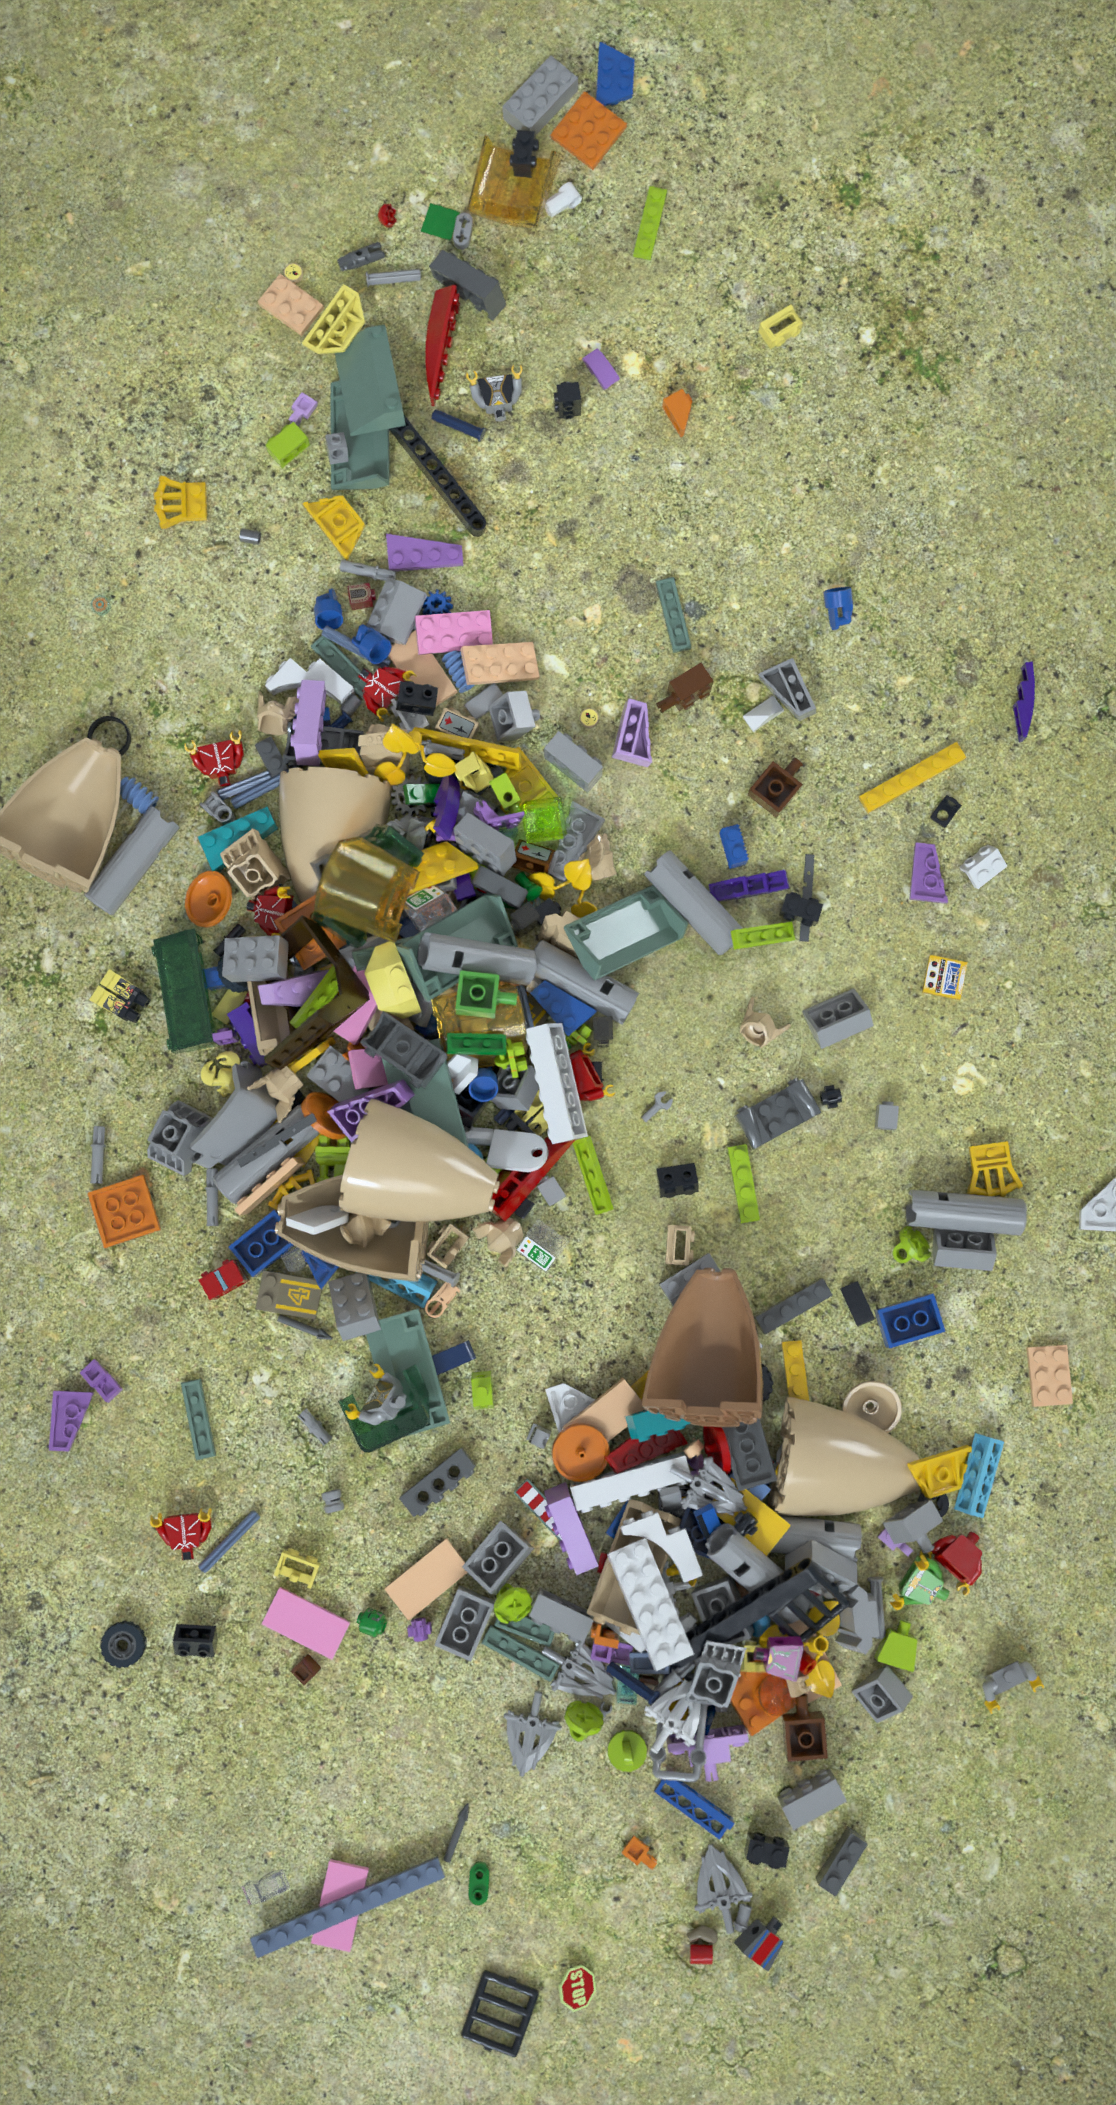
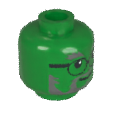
M367 1608L364 1612H360L356 1621L359 1624V1631L374 1638L379 1634L382 1635L387 1626L385 1614L372 1608Z

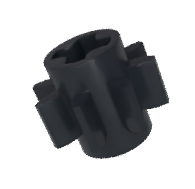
M834 1085L825 1086L824 1091H820L822 1106L827 1105L828 1109L837 1108L838 1103L842 1102L840 1088L835 1089Z
M747 1511L745 1514L740 1512L734 1518V1521L737 1522L734 1528L743 1537L747 1533L752 1536L757 1531L755 1525L758 1521L750 1512Z

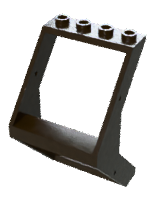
M303 915L280 935L289 942L287 962L314 938L335 967L339 996L318 1009L298 1028L290 1024V1021L301 1007L284 1006L287 1011L290 1035L264 1057L266 1064L282 1070L317 1046L370 1000L369 991L323 928ZM272 980V981H265V982H266V983H271V982H275V981H279V980Z

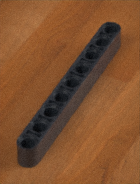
M404 415L406 425L390 428V432L469 533L474 537L482 536L486 528L485 517ZM405 436H412L413 439H412V440H406L404 437H405ZM422 450L425 453L423 455H418L416 451ZM434 465L436 469L431 470L427 466ZM444 479V480H446L448 483H447V484H441V483H439V480ZM457 494L459 498L453 499L450 495ZM467 508L470 510V513L465 514L461 510ZM479 523L482 527L475 528L473 524Z
M805 1558L686 1632L685 1634L694 1655L675 1664L681 1668L701 1656L706 1641L723 1643L816 1585L822 1579L823 1573L810 1558Z

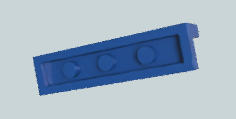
M661 1779L654 1790L656 1794L719 1840L727 1829L731 1830L735 1824L730 1815L683 1781ZM666 1783L674 1789L675 1793L665 1794L661 1789ZM678 1796L687 1798L691 1805H680ZM694 1808L702 1809L707 1813V1817L698 1818L695 1816ZM710 1820H717L723 1825L719 1832L711 1827Z

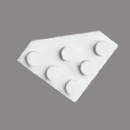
M1116 1177L1079 1210L1080 1230L1116 1231Z
M565 1383L545 1389L559 1433L563 1430L562 1427L595 1401L594 1398Z

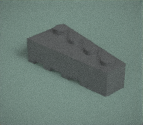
M442 250L429 265L432 275L437 281L446 287L456 285L460 298L465 301L469 299L475 305V309L480 312L482 310L487 312L490 320L494 321L506 306L499 281L495 277L487 276L481 269H475L467 261L458 259L455 254Z

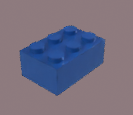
M273 1210L229 1246L230 1250L252 1277H257L263 1270H266L295 1246L275 1233L276 1222L281 1220L277 1210Z
M933 1293L874 1310L886 1348H893L946 1332Z

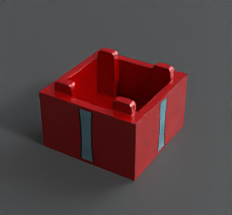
M226 1259L222 1262L223 1266L209 1273L205 1271L201 1274L202 1278L198 1279L209 1300H217L250 1281L239 1260L231 1259L229 1261V1259Z

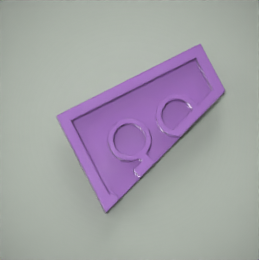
M916 842L914 845L909 900L948 903L935 844Z

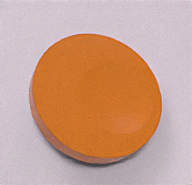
M321 1092L308 1094L302 1102L301 1109L304 1117L311 1113L315 1115L317 1121L311 1126L328 1138L344 1139L346 1135L327 1112L339 1101Z
M584 1423L570 1425L564 1428L553 1442L552 1459L554 1465L562 1476L571 1481L585 1482L592 1480L603 1472L608 1463L604 1458L609 1454L608 1442L602 1432L592 1425Z

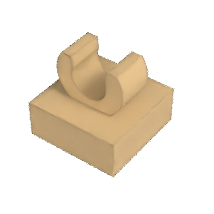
M801 1671L798 1672L797 1682L786 1679L791 1697H798L812 1689L811 1686H806L804 1680L809 1679V1676L804 1675Z

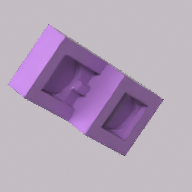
M598 348L582 358L592 375H595L603 390L620 379Z
M95 1359L80 1372L88 1384L95 1388L107 1403L123 1390L117 1381Z
M593 1642L591 1660L606 1663L613 1661L630 1666L629 1653L633 1651V1646L628 1643L619 1642L617 1649L596 1645Z

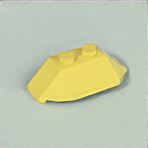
M343 284L306 336L302 345L317 354L345 352L365 324L359 293Z
M394 940L375 946L364 974L378 1009L402 1019L422 1012Z

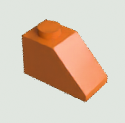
M683 389L664 398L662 408L680 437H683L685 434L692 405L690 395L688 393L685 394Z

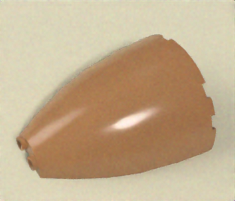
M713 1268L696 1270L669 1313L658 1338L647 1376L642 1407L653 1414H658L659 1412L665 1415L666 1419L678 1422L682 1418L693 1425L737 1427L740 1426V1422L748 1425L757 1422V1418L761 1419L763 1378L760 1342L755 1319L746 1293L734 1269L723 1268L721 1272H715Z

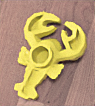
M233 1051L222 1052L216 1057L217 1060L226 1058L225 1061H220L219 1063L231 1066L230 1069L220 1068L218 1078H215L216 1065L213 1066L211 1071L209 1070L210 1066L214 1063L212 1060L207 1062L201 1070V1080L204 1084L208 1086H222L217 1089V1092L223 1097H226L228 1093L232 1095L234 1092L232 1066L235 1063L238 1065L241 1063V1058Z

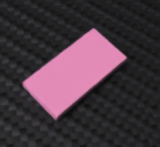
M490 610L414 616L418 655L446 653L455 650L459 652L462 646L493 644Z
M355 966L353 971L369 991L370 1000L335 1029L334 1032L352 1044L358 1045L377 1009V1004L364 974L365 970L357 972Z
M365 1049L348 1052L355 1090L382 1087L388 1084L381 1057L375 1056L372 1058L364 1052Z
M280 1586L262 1625L332 1660L351 1622Z
M330 1859L319 1907L364 1888L369 1868ZM359 1915L313 1934L311 1943L350 1952Z

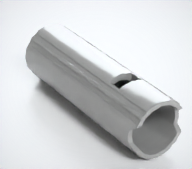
M151 805L135 825L134 831L128 834L96 876L87 893L84 892V896L110 915L116 913L157 859L161 849L167 846L180 828L174 821L167 823L160 817V811Z
M671 850L667 851L657 860V866L651 871L647 870L644 875L718 955H723L733 947L730 931L743 928Z
M428 932L423 934L418 947V965L422 966V969L456 975H459L460 971L499 975V981L528 986L534 979L537 969L536 954L534 950Z
M544 940L538 942L534 948L537 957L536 978L549 982L589 1007L623 1025L636 1002V998L640 994L639 992L608 975L594 980L583 968L579 959Z
M300 1105L293 1108L281 1123L277 1122L213 1176L215 1185L231 1203L237 1204L241 1198L251 1193V1190L257 1184L264 1182L267 1175L274 1170L277 1171L284 1160L288 1157L291 1159L320 1134L310 1125L292 1136L293 1141L288 1145L281 1139L278 1146L240 1168L237 1161L239 1158L260 1145L265 1147L266 1141L305 1118Z
M912 1189L908 1192L912 1196L911 1204L906 1206L907 1226L1021 1236L1025 1231L1027 1206L1023 1199Z
M779 1515L791 1526L770 1552L789 1554L807 1542L814 1540L857 1563L858 1558L855 1556V1551L861 1548V1525Z
M728 1523L715 1529L707 1539L706 1547L708 1548V1553L706 1555L749 1592L784 1572ZM803 1594L793 1601L804 1613L810 1605V1601ZM787 1607L778 1613L787 1624L800 1620Z

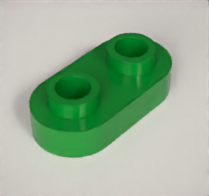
M482 1861L475 1862L471 1866L469 1873L468 1897L474 1905L484 1904L489 1894L490 1869ZM481 1871L483 1876L478 1877L476 1872ZM480 1892L482 1896L477 1898L474 1894Z

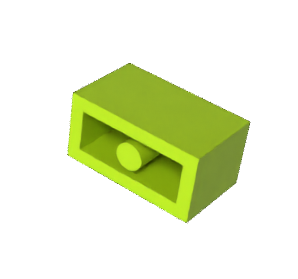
M293 421L290 425H285L278 435L272 436L265 446L270 456L281 468H284L308 448L310 443L308 437Z

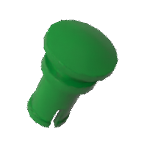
M521 872L515 877V882L528 891L526 896L528 901H534L541 895L542 887L531 882L525 873Z

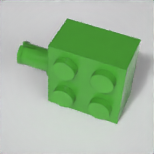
M460 971L455 1011L458 1015L495 1019L496 1006L499 1003L516 1006L518 993L500 992L498 990L499 975Z

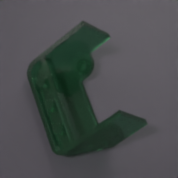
M416 1364L402 1371L410 1388L409 1398L412 1405L398 1411L392 1420L383 1421L378 1425L360 1421L358 1417L351 1420L345 1413V1411L351 1412L348 1404H355L357 1410L361 1412L353 1394L338 1401L357 1444L363 1452H373L429 1424V1392Z

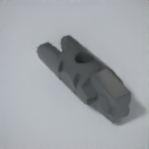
M381 243L370 244L337 259L341 272L357 269L383 259L385 253L381 250Z

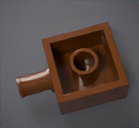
M699 663L671 680L667 691L669 696L657 702L656 705L658 709H661V713H664L674 705L678 711L688 710L694 706V702L700 699L702 701L710 696L713 679L703 664Z
M794 757L788 766L783 769L772 761L749 789L747 795L777 818L803 785L793 777L800 767L803 766L802 762Z
M805 1693L795 1697V1713H785L782 1715L784 1751L788 1762L828 1759L825 1718L822 1711H808V1695Z

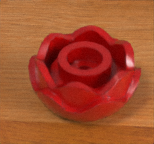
M384 203L378 210L379 222L387 228L393 227L397 221L395 217L396 210L392 207V204Z

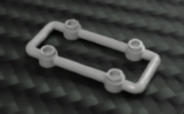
M688 1673L683 1678L690 1682L694 1674ZM665 1674L662 1680H664L669 1674ZM701 1703L695 1749L690 1753L693 1773L661 1771V1763L666 1759V1751L662 1745L657 1754L651 1749L649 1752L650 1758L653 1761L652 1772L656 1778L684 1782H695L700 1778L701 1767L707 1761L703 1746L707 1707L710 1706L709 1704ZM661 1722L657 1724L656 1739L662 1731L661 1727L663 1724Z

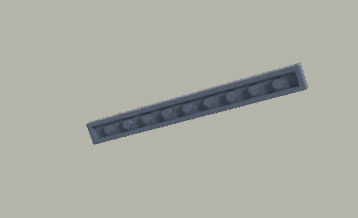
M438 1856L251 1936L250 1941L256 1957H262L445 1878Z

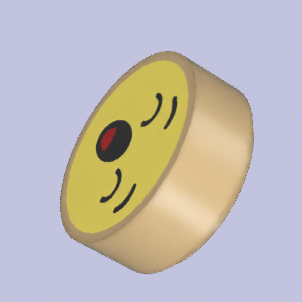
M291 263L285 267L284 275L288 280L296 284L302 280L303 271L300 265Z
M587 708L581 712L580 723L583 727L593 728L597 725L599 716L594 709Z

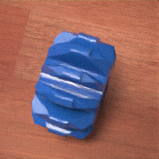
M438 589L435 591L436 594H433L431 591L428 592L429 597H426L422 606L424 609L422 611L423 615L451 613L450 610L453 609V604L450 602L452 600L450 596L446 597L445 591L439 594Z

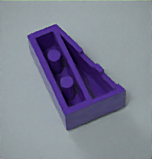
M246 1002L227 1013V1016L231 1020L230 1025L233 1030L241 1036L239 1040L243 1047L249 1049L251 1053L249 1057L253 1064H258L262 1068L267 1064L264 1060L265 1056L260 1055L258 1051L251 1005Z

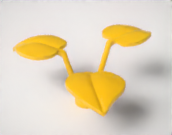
M392 723L384 735L383 745L387 750L394 753L403 752V755L397 766L391 762L379 764L374 771V776L379 777L382 783L383 781H388L391 785L402 784L405 781L406 774L400 768L407 753L416 754L418 751L421 752L422 760L426 763L424 770L436 777H445L453 774L456 771V763L441 753H432L426 758L424 745H421L422 734L418 731H410L407 734Z
M589 859L568 862L564 866V874L567 881L557 886H554V879L543 872L533 873L528 877L531 882L542 887V893L539 898L543 900L552 899L555 896V890L569 883H572L574 889L581 890L577 900L578 904H574L571 907V913L579 918L597 911V908L590 902H582V897L591 886L593 880Z
M837 1601L822 1602L829 1610L838 1605ZM815 1606L808 1614V1617L814 1623L824 1616ZM839 1615L815 1633L817 1636L811 1637L808 1642H803V1645L808 1646L812 1653H817L814 1658L816 1662L820 1656H823V1653L827 1651L829 1646L828 1640L823 1636H832L839 1629ZM772 1625L759 1637V1644L761 1648H766L769 1637L789 1636L787 1634L783 1635L777 1625ZM820 1660L813 1671L807 1674L809 1679L804 1680L806 1686L812 1687L810 1691L832 1698L835 1689L834 1670L828 1661Z

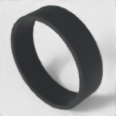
M104 716L95 720L88 730L87 738L91 740L95 729L104 722L115 721L125 727L127 733L126 742L119 750V754L121 756L124 755L131 744V733L125 723L114 716Z

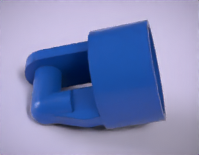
M837 587L823 591L825 608H828L831 629L837 630L839 626L850 624L853 611L851 587ZM842 607L843 617L838 618L837 608Z
M333 588L329 589V593L316 597L314 606L315 624L322 630L325 626L335 630L343 623L342 607Z
M364 624L359 626L357 635L352 638V643L372 664L383 662L390 654L391 642L380 632Z
M488 1065V1068H478L477 1076L469 1083V1093L477 1101H490L498 1093V1078L493 1072L492 1065Z

